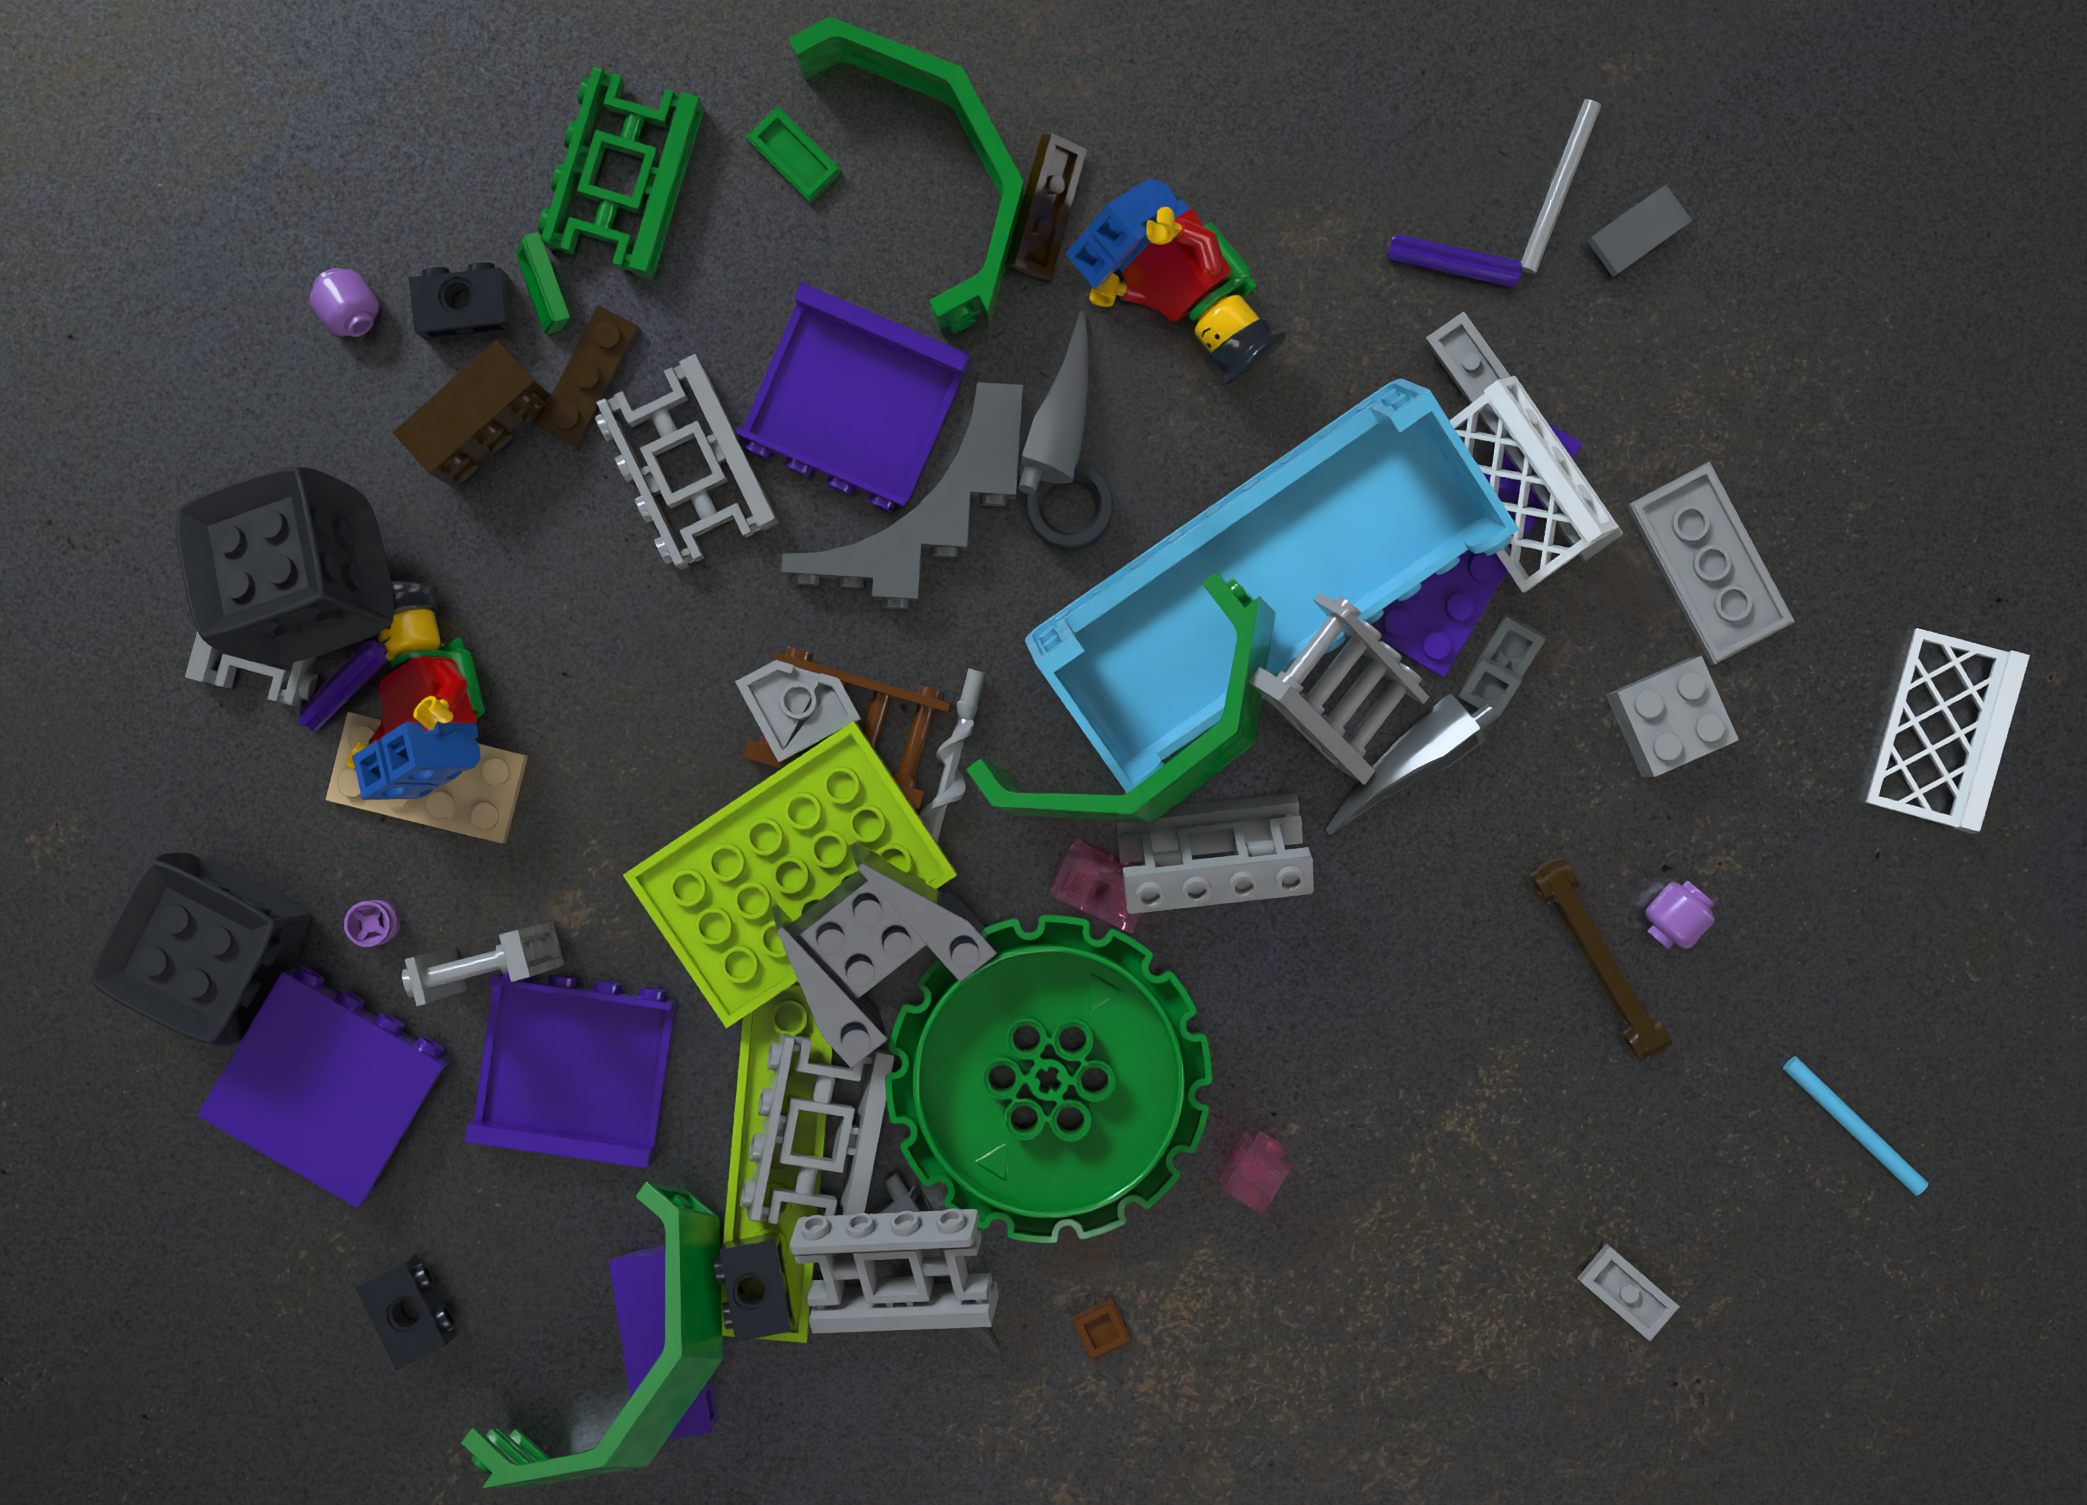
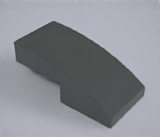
M1665 184L1589 238L1587 242L1610 274L1615 277L1644 257L1652 249L1683 229L1692 220Z
M1506 613L1459 693V698L1479 709L1488 703L1498 717H1500L1520 686L1522 676L1545 642L1546 635Z

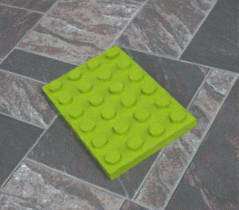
M854 720L623 874V876L724 1026L728 1028L798 981L778 935L772 908L778 904L795 921L858 871L850 848L854 842L884 857L886 862L908 874L911 872L925 880L926 884L935 889L957 876L958 873Z

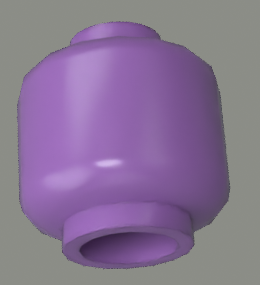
M332 268L320 274L313 283V289L310 293V305L331 334L339 337L350 335L357 337L371 329L379 311V301L360 273L351 269Z
M1686 881L1683 885L1676 882L1669 883L1646 909V917L1653 924L1647 932L1667 949L1674 943L1681 948H1691L1714 923L1715 916L1711 908L1715 904L1689 881Z

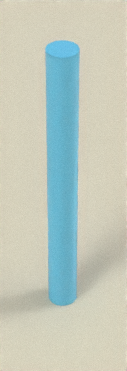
M1796 1056L1784 1065L1783 1070L1915 1196L1921 1194L1928 1187L1929 1183Z

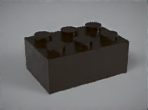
M496 339L392 433L430 475L448 485H451L454 481L462 483L478 469L479 465L476 462L489 450L492 453L499 451L512 439L513 435L510 432L523 420L526 423L531 422L538 417L547 406L544 401L551 394L518 357Z

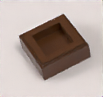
M1112 1298L1071 1317V1321L1090 1361L1132 1342Z

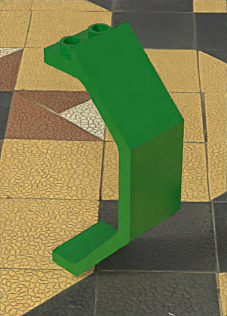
M827 17L788 38L796 65L805 80L832 65L849 63L945 102L955 111L997 189L1001 202L986 262L982 270L972 278L930 299L929 303L932 306L930 307L933 314L932 318L941 333L948 329H951L952 333H957L968 328L976 322L974 315L980 312L988 327H990L1007 266L1005 265L1024 198V181L963 68L832 17Z
M1215 572L1202 583L1232 622L1237 633V642L1222 717L1214 727L1132 791L1124 795L1022 793L1006 769L981 758L967 768V772L993 807L1016 816L1153 824L1254 745L1262 695L1249 683V680L1259 667L1267 670L1276 613L1260 596L1253 600L1234 577L1226 582Z
M645 1182L636 1195L638 1200L662 1220L666 1231L665 1346L659 1359L599 1444L590 1451L551 1459L520 1429H514L510 1436H508L500 1428H491L485 1436L479 1429L472 1428L461 1444L473 1454V1463L482 1471L491 1474L482 1488H529L647 1467L723 1360L721 1284L717 1282L714 1267V1257L720 1255L719 1216L688 1190Z

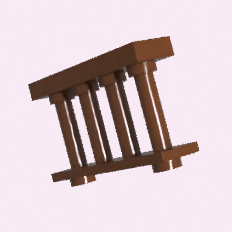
M787 647L785 654L774 652L772 661L778 660L807 671L839 678L845 691L848 684L874 691L863 733L875 751L891 697L918 704L898 774L893 773L892 776L914 808L922 809L926 791L917 789L919 780L915 779L935 710L950 713L952 704L943 701L945 693L921 685L918 686L917 693L815 664L812 663L814 654L792 647ZM762 734L759 742L747 741L743 758L782 769L802 755L799 754L779 764Z

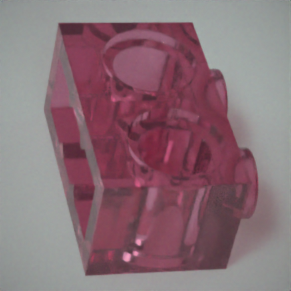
M1077 838L1062 862L1049 895L1131 934L1143 914H1130L1127 911L1123 868L1135 865L1129 862L1120 863V858Z
M1261 1130L1256 1137L1245 1131L1216 1177L1224 1191L1263 1215L1293 1167L1285 1157L1288 1151L1283 1148L1280 1142Z

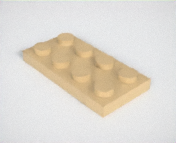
M347 712L326 796L327 801L506 844L528 755L478 743L481 755L479 763L474 768L463 771L444 786L435 788L423 798L362 800L356 770L347 766L346 761L352 748L358 741L369 745V739L380 726L381 719Z

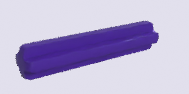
M1399 234L1392 237L1388 249V258L1392 261L1514 287L1518 284L1522 273V263L1520 261Z
M375 640L365 642L300 709L299 724L307 726L311 731L320 729L386 662L387 648L384 645H379Z

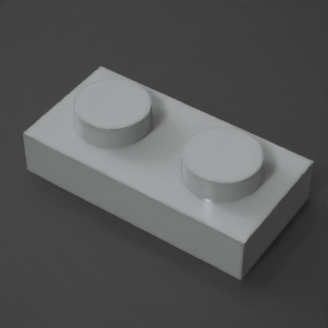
M1608 1244L1600 1250L1577 1277L1579 1281L1649 1341L1655 1337L1680 1307Z

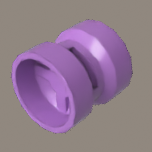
M370 900L355 904L348 910L344 919V930L347 937L354 944L361 947L385 944L391 941L400 929V915L397 909L391 903L384 900Z

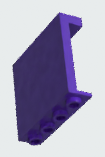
M801 282L794 297L796 306L742 428H737L735 433L741 440L745 441L743 449L752 454L768 459L771 452L787 459L784 466L796 473L810 477L813 470L829 477L826 485L840 492L851 495L853 490L857 489L871 495L868 503L890 513L894 512L895 507L906 511L969 367L970 355Z
M300 966L298 970L291 968L283 971L197 1116L359 1208L369 1199L377 1185L375 1184L376 1180L442 1069L450 1063L451 1059L442 1054L444 1051L443 1046L425 1036H420L417 1040L403 1032L404 1024L396 1018L385 1013H380L379 1016H376L362 1008L365 1002L358 996L342 989L339 993H336L322 985L325 979L315 971Z
M509 972L489 977L488 984L493 985L475 1112L473 1121L467 1123L464 1142L648 1168L654 1163L678 1000L666 999L667 991L654 988L640 987L639 995L621 992V984L606 981H594L593 988L576 986L577 978L565 975L549 974L548 981L535 980L528 977L512 982Z

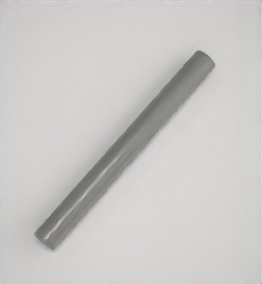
M1585 99L1521 260L1523 272L1529 274H1536L1601 108V104L1594 100Z

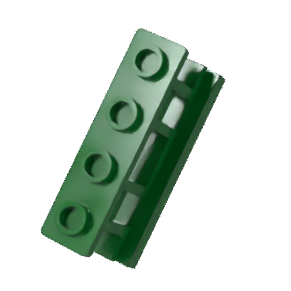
M594 66L590 78L584 77L581 82L577 99L578 104L581 105L577 121H571L567 127L564 146L568 148L564 164H558L554 170L551 190L555 191L551 207H545L541 213L538 232L542 235L541 241H543V244L548 249L554 251L561 250L570 255H574L580 234L615 244L617 249L612 263L617 269L632 271L636 276L653 281L705 108L699 96L682 91L678 95L668 89L664 90L659 110L622 100L621 96L625 86L622 76L614 73L612 75L607 74L603 69ZM602 104L605 105L608 111L626 116L620 137L595 130ZM675 111L659 167L657 168L660 158L658 149L638 142L643 123L648 122L669 128L673 112ZM606 148L644 159L632 197L594 186ZM576 190L581 197L600 202L594 224L572 217L568 218ZM647 197H649L632 255H630L634 244L631 235L612 230L618 208L642 215Z

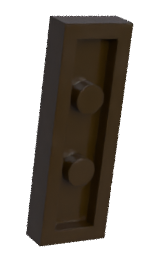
M1053 133L1041 134L1005 265L1040 280H1051L1086 156V148Z
M597 306L536 427L580 449L600 410L597 402L606 398L641 330L640 327Z

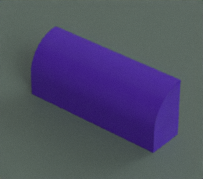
M666 1245L627 1253L609 1261L630 1398L659 1359L665 1346ZM710 1379L667 1440L712 1432L717 1423Z

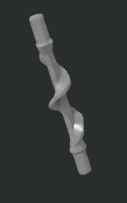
M969 668L960 701L957 702V721L951 738L939 747L936 753L937 759L945 766L937 796L930 804L920 809L919 812L920 818L938 845L947 804L960 800L965 793V779L957 766L964 740L972 735L974 728L973 718L979 708L977 704L986 675L984 672Z

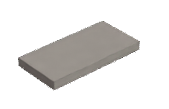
M1710 462L1626 505L1711 665L1717 664L1795 622Z

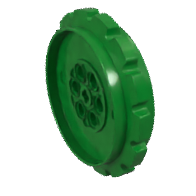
M1044 914L1039 917L1038 927L1032 932L1023 930L1017 918L985 927L984 929L990 935L997 954L961 982L939 958L935 960L917 981V986L925 995L923 1003L915 1005L906 1002L903 1004L894 1024L888 1046L889 1052L898 1055L902 1060L901 1068L892 1070L891 1073L885 1076L890 1121L893 1124L903 1123L910 1128L911 1134L902 1141L900 1149L911 1169L926 1187L936 1182H942L948 1187V1193L944 1198V1205L948 1209H976L979 1215L977 1227L981 1229L988 1228L994 1219H1002L1008 1226L1007 1236L1015 1240L1055 1243L1058 1240L1060 1229L1064 1226L1074 1227L1078 1237L1086 1239L1124 1225L1127 1220L1124 1208L1128 1203L1137 1202L1144 1209H1148L1166 1194L1178 1180L1180 1171L1173 1163V1157L1179 1152L1193 1154L1196 1151L1208 1117L1209 1108L1205 1102L1195 1098V1091L1200 1086L1209 1085L1212 1082L1211 1058L1208 1041L1204 1033H1192L1186 1029L1187 1021L1197 1013L1187 991L1172 971L1166 970L1158 975L1149 972L1148 967L1153 954L1144 945L1114 928H1110L1104 937L1095 939L1089 933L1090 923L1085 918ZM1030 1025L1039 1032L1040 1040L1035 1047L1022 1049L1016 1045L1013 1034L1020 1026ZM1076 1026L1084 1031L1086 1040L1081 1048L1068 1050L1061 1045L1059 1037L1061 1032L1067 1027ZM997 1065H1007L1012 1068L1016 1075L1014 1083L1008 1088H998L993 1085L989 1078L992 1068ZM1049 1066L1057 1069L1056 1078L1060 1083L1056 1087L1050 1083L1048 1089L1040 1086L1041 1078L1037 1072L1041 1068L1047 1072ZM1098 1067L1106 1072L1108 1079L1103 1088L1092 1091L1083 1086L1081 1078L1087 1069ZM1019 1106H1029L1036 1111L1038 1118L1032 1127L1022 1129L1013 1123L1011 1119L1012 1112ZM1066 1107H1075L1083 1113V1122L1076 1129H1065L1057 1121L1059 1112Z

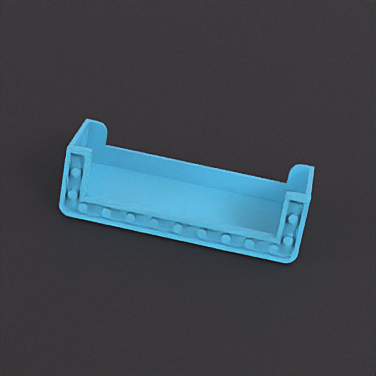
M1397 379L1371 394L1040 624L1025 638V643L1037 667L1126 793H1128L1165 764L1162 760L1169 755L1174 758L1194 742V738L1207 729L1210 730L1222 717L1237 642V633L1232 622L1202 585L1215 572L1226 582L1234 577L1253 600L1260 596L1276 613L1266 671L1277 677L1280 671L1286 673L1328 618L1313 601L1319 593L1333 601L1338 596L1343 597L1361 612L1357 618L1358 620L1362 619L1372 624L1383 615L1384 611L1382 609L1396 599L1403 601L1416 594L1422 587L1420 582L1433 573L1440 575L1455 567L1460 561L1458 556L1465 551L1470 550L1475 554L1485 552L1487 556L1493 555L1505 548L1511 541L1509 536L1519 529L1431 391L1407 380ZM1342 631L1325 653L1333 651L1345 641L1346 637Z

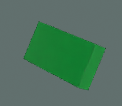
M778 105L745 136L746 140L809 204L842 174V170Z
M540 233L524 235L514 252L543 333L545 332L548 335L559 332L570 318L543 241H541Z

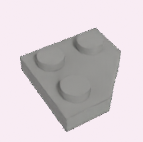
M775 660L735 681L779 764L816 746L852 721L861 722V718L842 683L836 677L814 673L794 667L792 664Z

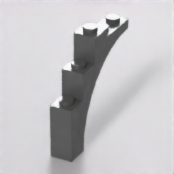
M977 382L972 418L960 450L941 481L914 510L889 528L855 544L815 553L782 554L781 572L785 576H792V584L819 586L820 578L838 579V587L864 589L865 581H873L872 597L875 600H882V608L908 610L909 602H920L923 548L931 549V556L958 558V550L968 551L972 497L980 498V505L994 507L1007 506V499L1017 500L1023 385Z

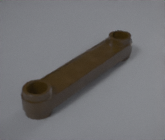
M1559 856L1554 860L1551 858L1537 866L1535 871L1529 874L1533 887L1546 905L1551 903L1555 905L1627 1029L1622 1031L1621 1035L1632 1055L1639 1063H1642L1647 1059L1650 1061L1665 1052L1666 1048L1672 1045V1040L1667 1030L1655 1014L1648 1016L1575 893L1574 890L1580 885L1567 861L1562 856Z

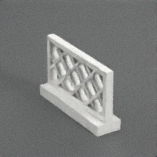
M1516 376L1496 380L1484 390L1485 393L1452 418L1450 423L1459 436L1465 437L1464 444L1472 457L1475 439L1495 442L1492 467L1478 466L1483 473L1491 475L1490 485L1497 496L1500 476L1521 480L1518 505L1502 502L1507 511L1517 512L1515 524L1519 530L1513 536H1509L1511 540L1509 544H1512L1511 550L1507 545L1496 554L1524 593L1592 544L1608 536L1619 526ZM1488 405L1492 407L1499 418L1497 435L1476 432L1478 413ZM1467 422L1466 430L1459 429L1460 426ZM1507 431L1509 432L1512 438L1506 437ZM1505 444L1519 447L1524 454L1522 473L1502 469ZM1533 469L1535 470L1538 476L1532 475ZM1531 482L1545 485L1550 492L1548 511L1527 507ZM1558 507L1561 508L1564 514L1558 513ZM1526 514L1547 518L1544 543L1523 539ZM1556 521L1571 523L1581 540L1570 548L1553 545ZM1521 546L1542 550L1540 569L1530 577L1519 563ZM1552 552L1560 554L1551 561Z
M1919 628L1914 629L1865 803L1954 827L1953 829L1971 834L1980 832L2030 655L2012 650L2006 652ZM1922 642L1940 645L1950 663L1927 674L1918 659ZM1952 649L1966 652V654L1956 658ZM1973 655L1993 659L1989 678L1973 686L1960 662ZM1953 667L1967 690L1944 702L1930 678ZM1916 668L1921 678L1911 683ZM1924 682L1938 706L1915 718L1906 703V698L1910 689ZM1986 686L1982 700L1976 690ZM1970 694L1979 709V714L1975 723L1961 730L1947 706ZM1941 710L1954 734L1931 745L1918 722ZM1902 712H1904L1909 722L1899 726ZM1912 726L1925 750L1903 761L1893 745L1897 733ZM1974 729L1969 744L1964 734ZM1957 738L1967 754L1964 766L1948 773L1935 750ZM1891 754L1896 765L1886 770ZM1929 754L1942 777L1919 789L1906 765ZM1900 770L1913 793L1899 801L1880 797L1879 793L1884 777ZM1962 773L1957 788L1952 778ZM1945 782L1955 798L1950 815L1932 811L1923 793ZM1917 798L1922 808L1906 804V802Z

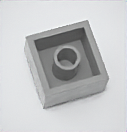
M1702 656L1686 659L1606 694L1642 778L1656 777L1739 740Z

